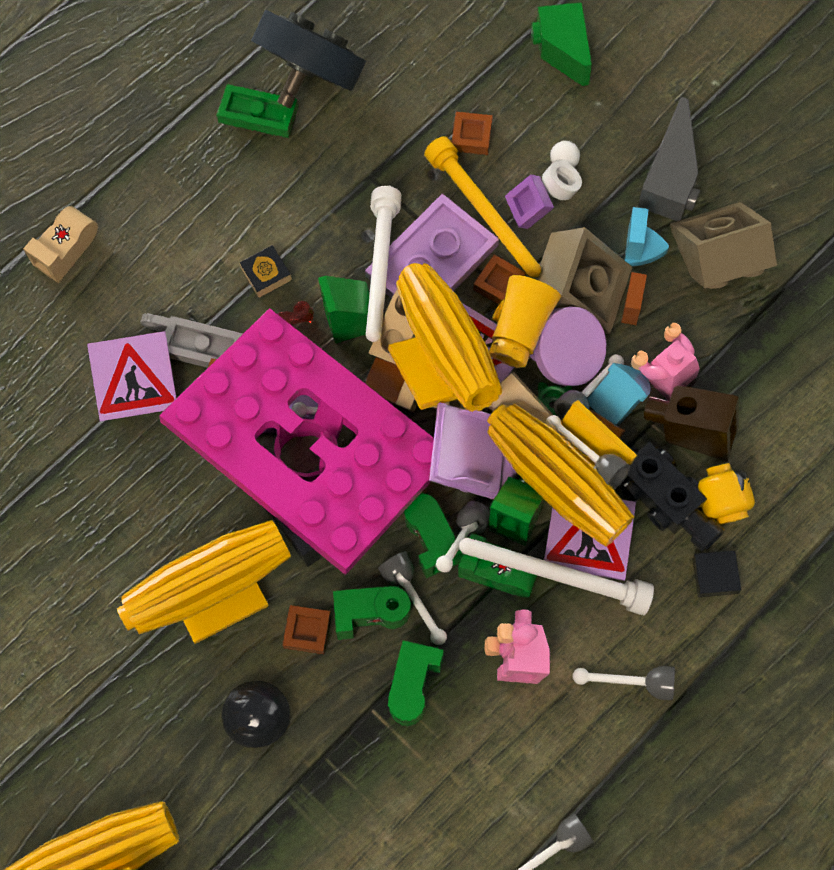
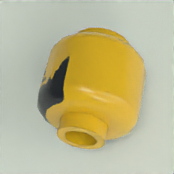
M730 463L706 469L708 477L698 482L699 491L707 498L702 506L704 515L708 519H716L720 525L748 518L747 511L751 510L755 505L748 474L744 470H732Z

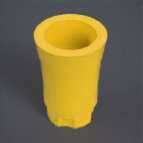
M520 275L510 276L499 321L492 336L493 343L489 350L491 357L511 367H526L529 356L534 353L539 337L551 313L561 299V294L553 287L539 280Z

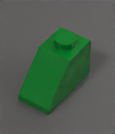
M582 2L538 7L537 22H531V38L533 45L539 44L541 59L581 86L589 85L592 63Z
M326 275L319 277L318 281L324 311L335 344L366 335L370 294L366 281Z
M509 476L491 504L489 531L526 546L543 509L545 500L522 477L517 480Z

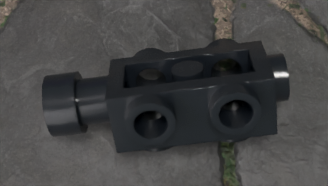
M650 442L641 450L637 447L633 448L632 451L638 456L630 465L627 477L619 485L622 493L630 501L636 502L640 499L650 509L647 516L659 530L664 531L668 528L675 535L683 528L692 537L690 541L701 553L705 552L723 535L725 529L714 518L709 520L701 512L707 498L699 491L698 482L690 476L686 478L676 468L677 465L673 457L664 449L660 448L657 450ZM648 464L655 473H645L642 468ZM676 492L684 501L681 503L674 502L670 495Z

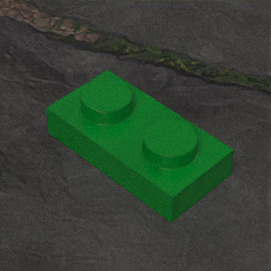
M227 84L216 116L218 123L289 138L299 107L298 100L295 99L291 108H288L277 102L280 95Z

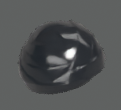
M264 681L245 682L230 692L222 706L221 719L223 728L227 735L239 745L248 748L268 746L277 741L289 726L290 706L288 700L271 683Z

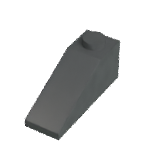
M684 97L680 98L643 185L638 204L639 208L648 209L650 212L675 221L682 219L686 209L693 211L700 193V189L694 188L698 176L689 100Z

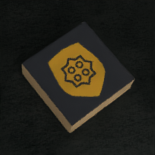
M273 245L239 262L242 271L258 297L292 280L290 272Z

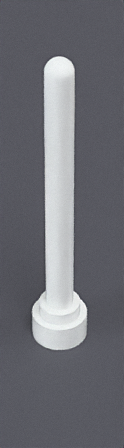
M391 186L377 187L371 195L370 207L377 218L366 325V338L371 342H377L382 335L392 219L395 218L401 209V193Z
M464 538L459 543L460 551L466 555L618 599L621 605L626 606L627 611L645 615L653 599L654 586L652 583L635 579L633 582L626 581L623 584L471 538Z

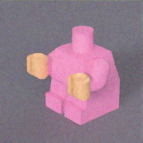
M674 322L664 332V338L668 342H672L668 348L651 363H648L647 353L641 350L637 353V357L634 355L631 360V366L635 370H640L668 401L671 399L675 386L686 387L697 377L700 370L698 361L694 356L695 351L692 343L681 333L680 325Z
M515 611V623L513 625L502 623L497 627V637L489 636L485 639L486 655H502L503 664L497 669V681L538 684L550 674V649L543 626L532 624L531 611Z

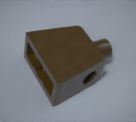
M679 385L674 387L670 401L650 396L646 403L644 419L664 424L665 440L670 444L728 462L739 427V396Z

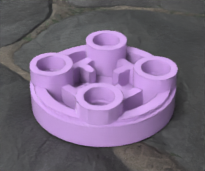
M555 308L539 337L534 353L530 357L536 361L539 370L551 382L563 386L582 385L593 379L604 363L606 355L604 330L598 319L591 312L583 308Z

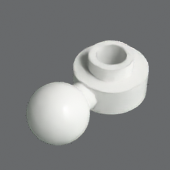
M561 141L551 150L550 159L552 164L543 173L542 182L550 196L560 200H569L582 186L581 176L574 168L580 160V151L574 143Z

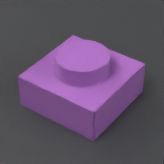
M529 175L505 195L519 228L529 229L554 208L540 176Z

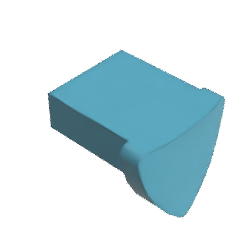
M633 207L625 251V261L631 266H640L656 261L667 254L669 248L668 243L659 234L647 227L648 209Z
M613 363L608 368L610 373L588 397V402L595 412L619 427L639 402H643L650 394V383L639 370H635L627 365Z

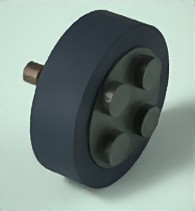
M265 9L251 41L263 47L264 50L287 61L286 65L292 67V71L283 88L284 91L281 92L278 98V103L291 108L295 100L294 96L297 95L306 75L312 78L315 75L333 85H339L350 91L353 90L366 60L353 54V51L346 48L348 40L325 29L323 35L312 31L315 24L293 12L290 13L289 18Z

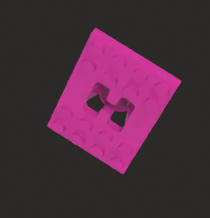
M270 308L159 415L160 422L345 575L431 482L429 477L434 438ZM300 395H307L319 404L314 419H302L289 408V405ZM344 424L357 436L348 446L340 448L338 447L337 439ZM267 428L277 429L274 455L256 441ZM297 436H315L319 438L309 448L320 457L319 471L301 473L287 467L280 458L281 449L284 444Z

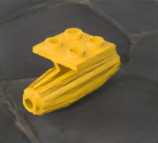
M413 263L406 266L401 271L396 285L409 326L416 338L389 344L388 350L420 410L436 406L439 402L447 403L458 400L470 412L474 410L480 411L485 407L488 408L494 401L499 399V395L502 394V387L489 349L459 297L431 266L426 263L423 265Z
M579 400L572 404L561 421L562 426L599 456L614 454L621 457L629 465L638 456ZM502 404L493 411L487 420L490 424L487 431L488 435L513 469L564 519L605 547L610 545L624 532L634 519V516L612 486L607 485L594 467L595 463L557 431L517 404L508 407Z
M273 520L223 535L162 566L122 595L123 605L118 607L117 611L126 629L129 631L135 628L139 634L184 621L193 642L196 644L268 607L269 605L257 582L288 560L291 555Z
M160 801L110 814L50 840L4 870H136L178 843L179 835L169 808L165 802Z

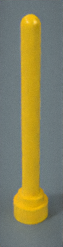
M445 136L432 141L424 153L433 168L448 173L526 274L532 278L539 276L541 266L457 162V148Z

